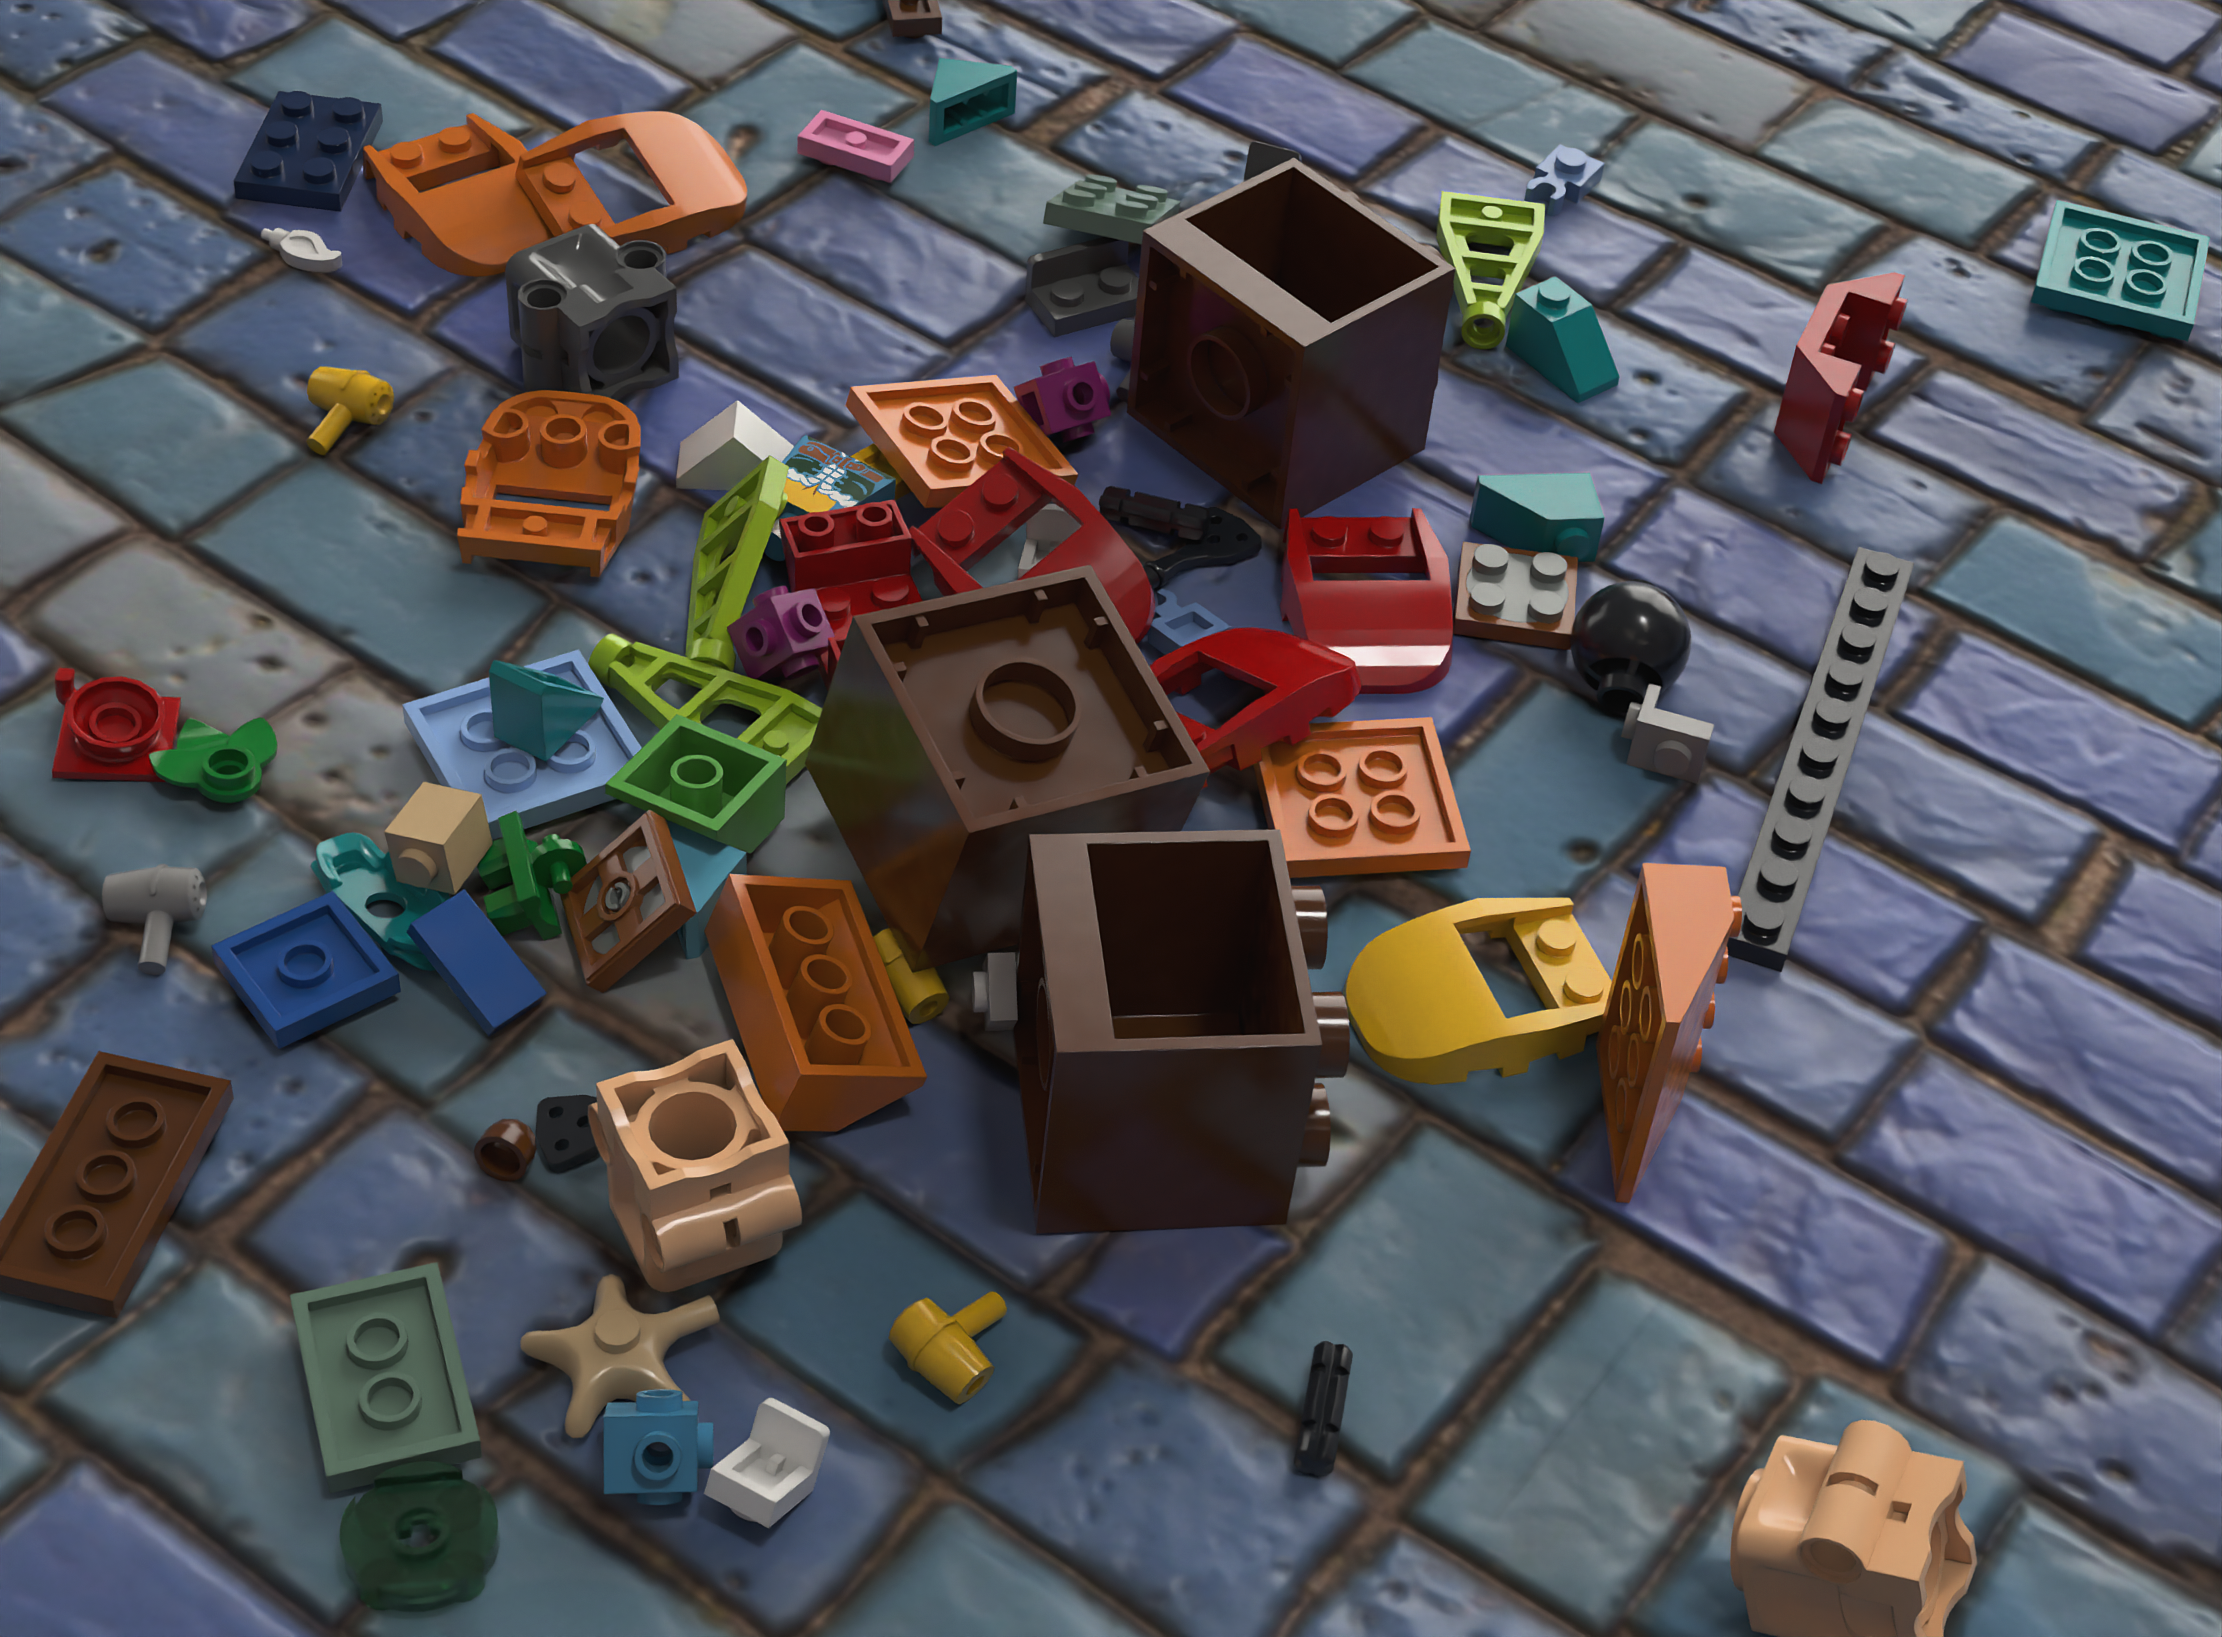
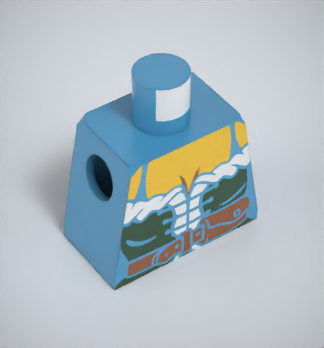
M807 435L803 436L782 461V463L789 467L784 487V493L788 495V499L783 512L774 523L764 553L775 561L785 560L779 530V519L812 512L864 505L871 502L894 500L896 478Z

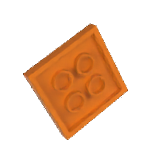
M997 375L850 387L845 406L924 508H943L1003 459L1002 452L1008 447H1011L1075 486L1078 473Z
M1432 717L1309 723L1311 735L1293 746L1285 743L1282 738L1262 748V761L1253 764L1268 830L1280 829L1289 878L1467 868L1471 850Z

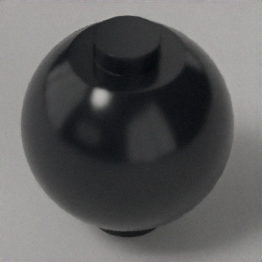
M1633 579L1609 585L1593 594L1583 604L1576 615L1571 629V654L1575 667L1581 677L1590 687L1597 691L1596 698L1598 702L1609 710L1627 713L1631 702L1643 704L1649 683L1661 686L1660 693H1662L1680 677L1686 667L1691 651V631L1684 611L1668 593L1648 581Z

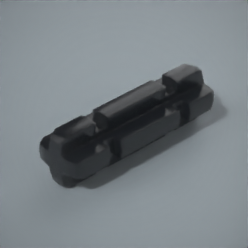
M1113 485L1106 487L1099 499L1100 513L1106 520L1124 523L1126 518L1129 519L1128 524L1130 526L1168 535H1174L1176 530L1179 531L1178 536L1180 538L1193 541L1203 540L1210 527V511L1202 506L1187 503L1185 508H1180V501L1138 491L1135 492L1134 496H1130V489Z
M1322 1341L1314 1347L1294 1459L1296 1468L1303 1474L1313 1473L1323 1477L1329 1475L1334 1469L1353 1358L1352 1351L1345 1344L1334 1345L1329 1341Z

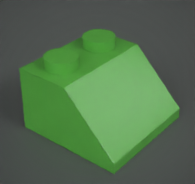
M676 714L605 784V794L642 810H651L668 821L713 840L752 853L785 818L787 759Z

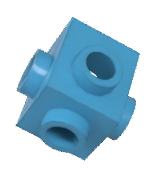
M655 1389L636 1393V1402L607 1403L604 1413V1494L637 1493L638 1503L665 1505L682 1501L683 1492H697L699 1469H711L714 1465L713 1422L699 1423V1401H682V1392L678 1390ZM662 1442L668 1445L670 1449L656 1451L649 1444Z

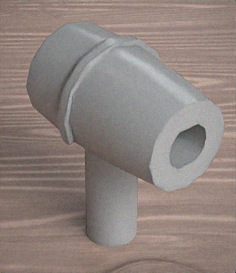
M159 864L153 868L109 874L105 877L103 884V909L107 919L111 922L145 924L138 969L150 975L163 974L166 971L173 923L195 921L200 919L204 913L207 901L205 880L197 868L169 867L166 864Z

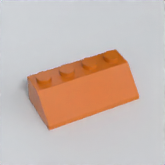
M729 874L704 931L762 1100L775 1115L782 1130L837 1132L922 1087L927 1079L926 1072L852 881Z

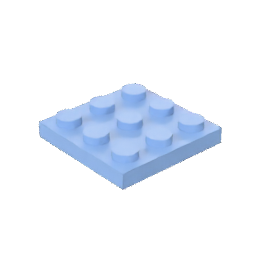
M579 649L524 666L552 673L604 698L600 709L546 762L494 737L489 677L402 704L404 723L441 786L482 794L492 840L503 837L498 818L513 811L518 812L523 828L527 829L616 799L605 794V784L641 749L640 744Z

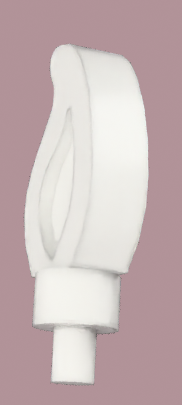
M264 228L261 232V238L269 241L270 247L280 251L283 260L295 268L325 273L336 271L342 267L341 252L328 250L321 237L316 233L305 230L289 232L281 228H276L274 231Z

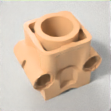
M733 1039L697 1050L688 1057L666 1067L649 1071H632L596 1083L597 1102L588 1106V1118L596 1147L604 1163L607 1165L610 1208L651 1288L661 1292H672L768 1259L776 1255L781 1249L783 1231L801 1225L802 1211L800 1201L789 1174V1141L775 1115L761 1099L748 1066Z
M1859 1420L1850 1423L1845 1428L1838 1446L1780 1435L1775 1442L1765 1468L1755 1470L1748 1479L1738 1503L1732 1531L1730 1549L1731 1575L1734 1586L1739 1591L1744 1592L1752 1631L1777 1637H1944L1947 1617L1954 1605L1967 1593L1977 1565L1974 1536L1963 1523L1959 1513V1504L1964 1499L1967 1490L1964 1461L1912 1451L1908 1441L1898 1431L1886 1424L1870 1420Z

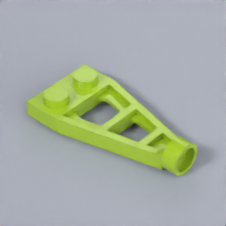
M1446 191L1441 192L1436 238L1442 256L1447 263L1456 268L1453 282L1454 292L1463 315L1461 333L1464 341L1471 347L1490 349L1497 346L1503 340L1506 317L1513 305L1515 294L1520 292L1541 251L1544 235L1545 204ZM1475 242L1499 245L1511 250L1509 256L1469 251L1467 244ZM1471 275L1504 279L1503 286L1472 282ZM1486 318L1494 323L1490 327L1481 328L1475 325L1474 320Z
M770 455L704 513L693 557L685 655L690 660L703 662L734 672L736 653L727 626L741 616L774 523L783 512L788 499V495L784 493V487L789 467ZM734 551L732 555H730L725 561H723L720 564V561L722 559H724L729 553Z
M613 633L603 637L595 646L588 665L599 682L618 690L660 730L676 714L702 724L701 721L720 704H732L754 711L760 715L736 739L787 759L786 784L806 766L805 761L823 708L790 690L703 662L690 660V658L637 641L632 644ZM669 679L702 689L680 709L674 708L654 693Z

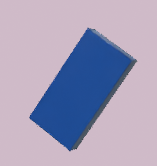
M465 889L413 921L406 932L489 1037L540 1004L547 994Z

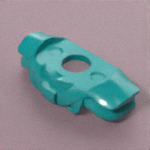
M351 832L320 842L316 848V860L311 863L310 867L322 884L326 894L334 891L361 927L390 955L398 956L421 970H436L406 932L413 921L450 898L449 894L397 882L389 851L384 854L365 835ZM376 900H390L400 904L404 912L394 918H380L372 915L366 909V906Z

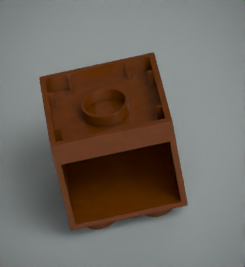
M1292 158L1143 230L1127 414L1278 529H1282L1285 527L1289 509L1298 508L1300 517H1304L1425 449L1434 392L1438 384V369L1449 305L1454 291L1453 281L1456 268L1447 263L1440 252L1434 247L1425 243H1418L1368 209L1356 194L1350 190L1336 187L1297 159Z
M1091 565L853 616L805 761L811 777L899 948L903 952L912 973L1018 944L1029 834L1182 831L1210 773L1204 759Z
M1280 829L1029 834L1016 961L1018 1020L1012 1029L1036 1234L1286 1225L1297 1168L1326 1166L1331 1141L1330 1110L1325 1087L1322 1083H1315V1079L1343 1078L1346 1075L1350 1052L1349 1018L1346 1001L1342 992H1312L1308 970L1322 969L1326 960L1328 941L1326 903L1323 891L1319 885L1291 886Z

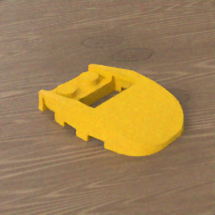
M1476 898L1417 917L1374 938L1355 959L1343 988L1349 1021L1368 1056L1379 1067L1395 1077L1418 1084L1437 1085L1466 1082L1469 1071L1497 1068L1502 1078L1528 1072L1529 1062L1554 1053L1561 1060L1584 1051L1586 1037L1600 1030L1612 981L1572 915L1574 904L1571 899ZM1487 931L1491 938L1506 937L1547 1010L1506 1019L1459 934Z

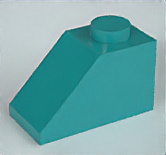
M1556 276L1515 294L1506 347L1577 403L1618 385L1619 373L1590 302Z
M1590 473L1478 475L1469 520L1473 528L1510 548L1535 552H1552L1558 555L1578 557V562H1595L1605 517Z

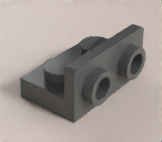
M1101 237L1032 255L1028 258L1025 301L1054 337L1135 316L1139 278L1127 265L1128 241Z

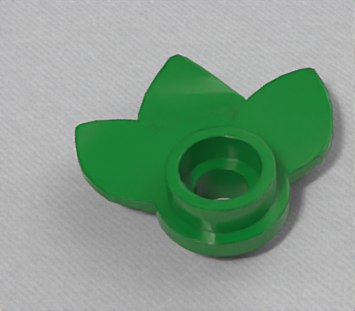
M261 717L240 726L231 736L196 719L189 718L186 720L177 738V749L150 753L149 761L156 775L170 784L198 788L205 797L211 800L235 803L253 796L260 789L262 784L261 769L276 757L278 745L271 725Z

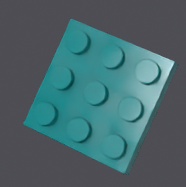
M2056 200L2030 302L2043 305L2056 312L2067 311L2095 318L2108 325L2119 324L2148 331L2160 338L2172 337L2188 341L2195 322L2210 237Z

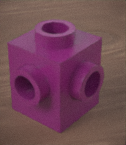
M1072 356L1039 366L1042 374L1041 377L1014 387L1018 402L1047 436L1060 432L1063 443L1095 433L1092 422L1111 416L1108 405L1110 402L1109 387L1103 375L1098 373L1095 361L1075 366Z
M786 586L767 590L752 600L755 608L727 626L747 677L759 681L784 676L786 680H792L816 670L820 666L817 658L828 651V638L835 637L815 588L792 593L788 592Z

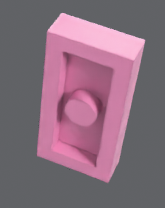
M821 110L797 136V153L817 159L827 165H835L863 174L870 179L891 183L914 157V139Z

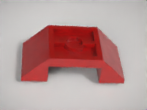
M1892 272L1827 285L1796 345L1774 433L1811 481L1822 484L1831 464L1842 465L1852 438V434L1843 432L1845 422H1854L1864 396V391H1867L1875 372L1885 374L1895 348L1894 342L1887 341L1890 329L1898 330L1908 303V299L1899 297L1905 278L1903 274Z
M895 499L779 519V530L791 593L815 588L835 637L828 638V651L817 658L820 664L818 670L827 692L829 691L853 616L922 602L910 574L912 537Z

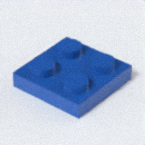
M334 891L211 945L214 964L278 1049L401 992L399 973Z

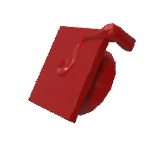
M59 668L54 677L56 698L59 703L65 706L52 767V777L166 782L153 771L149 761V754L156 751L174 749L181 710V697H160L155 689L142 681L122 676L103 677L86 683L76 690L74 687V669Z

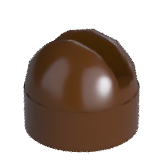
M501 1119L485 1130L475 1145L474 1156L480 1168L491 1177L501 1181H516L525 1174L534 1160L537 1150L536 1138L531 1128L520 1120Z

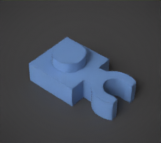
M1559 145L1536 167L1534 179L1530 180L1527 184L1524 201H1549L1547 215L1556 216L1562 211L1564 198L1578 203L1601 181L1605 163L1587 156L1581 150Z
M1161 589L1157 591L1158 606H1155L1153 622L1148 630V643L1166 655L1197 639L1230 630L1232 627L1197 602L1181 608L1178 606L1177 596L1173 592Z

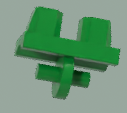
M517 811L499 817L503 837L493 841L492 846L476 867L490 890L511 881L514 884L483 897L489 919L501 936L508 935L530 925H534L544 941L562 934L551 888L558 894H565L572 890L571 878L587 864L583 848L577 842L561 839L557 834L545 836L542 844L539 845L537 842L526 838L522 820Z

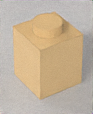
M423 782L384 831L397 882L454 895L493 844L482 794Z

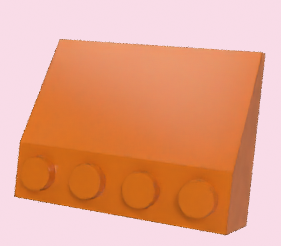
M1642 863L1596 1041L1616 1202L1630 1203L1682 1100L1689 1073H1697L1700 1069L1702 1059L1700 1035L1702 1029H1711L1715 1015L1714 987L1715 984H1724L1728 972L1727 942L1729 937L1737 938L1739 936L1742 923L1741 899L1739 896H1732L1730 894L1726 867Z

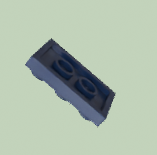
M279 91L233 181L236 199L341 212L363 165V147L372 146L383 122L381 104L364 102L352 97L332 98L310 95L303 91Z

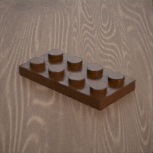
M98 1051L0 1221V1292L117 1319L234 1099L231 1080Z

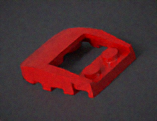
M1011 447L1002 452L1003 459L918 529L914 525L908 529L912 537L911 554L914 558L919 554L923 555L933 569L935 586L945 597L983 588L967 571L1047 504L1053 502L1060 508H1063L1081 527L1018 580L1091 565L1136 644L1144 638L1153 622L1155 598L1149 579L1139 559L1120 535L1077 487Z
M1298 508L1289 509L1283 532V542H1286V547L1281 565L1282 598L1280 610L1282 621L1290 622L1294 636L1315 642L1354 660L1361 679L1359 694L1416 693L1429 689L1441 682L1448 674L1452 664L1453 616L1449 563L1444 549L1421 508H1412L1411 517H1300ZM1312 573H1424L1427 580L1314 581Z
M1256 627L1234 628L1197 639L1156 659L1150 665L1166 696L1173 691L1184 695L1201 685V674L1214 668L1223 671L1224 675L1229 679L1243 680L1263 689L1266 694L1249 704L1217 730L1176 712L1210 770L1209 775L1226 765L1241 771L1262 761L1261 749L1282 738L1285 743L1293 746L1311 735L1309 727L1311 720L1315 717H1334L1351 704L1361 690V679L1356 663L1351 658L1298 636ZM1207 780L1205 781L1203 788L1208 787Z

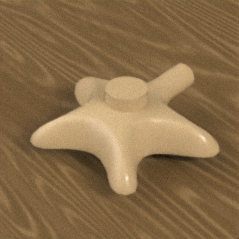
M609 1274L603 1276L598 1282L593 1314L586 1321L578 1326L560 1330L527 1332L522 1336L520 1345L521 1350L527 1355L556 1366L571 1378L573 1391L564 1424L565 1431L572 1438H582L590 1431L597 1416L607 1403H611L615 1399H629L636 1402V1393L670 1389L681 1391L682 1401H690L689 1397L675 1384L668 1374L663 1363L664 1357L669 1347L679 1338L716 1324L720 1319L717 1307L709 1295L668 1312L658 1314L641 1313L633 1309L628 1303L624 1283L617 1275Z

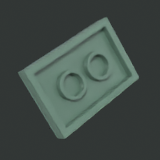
M1086 175L1085 181L1079 180L1046 202L1043 224L1142 244L1143 230L1178 214L1181 201L1167 198L1168 191L1162 188L1138 185L1135 192L1116 188L1117 180L1100 175Z
M438 1262L290 1295L330 1493L482 1458L479 1433Z

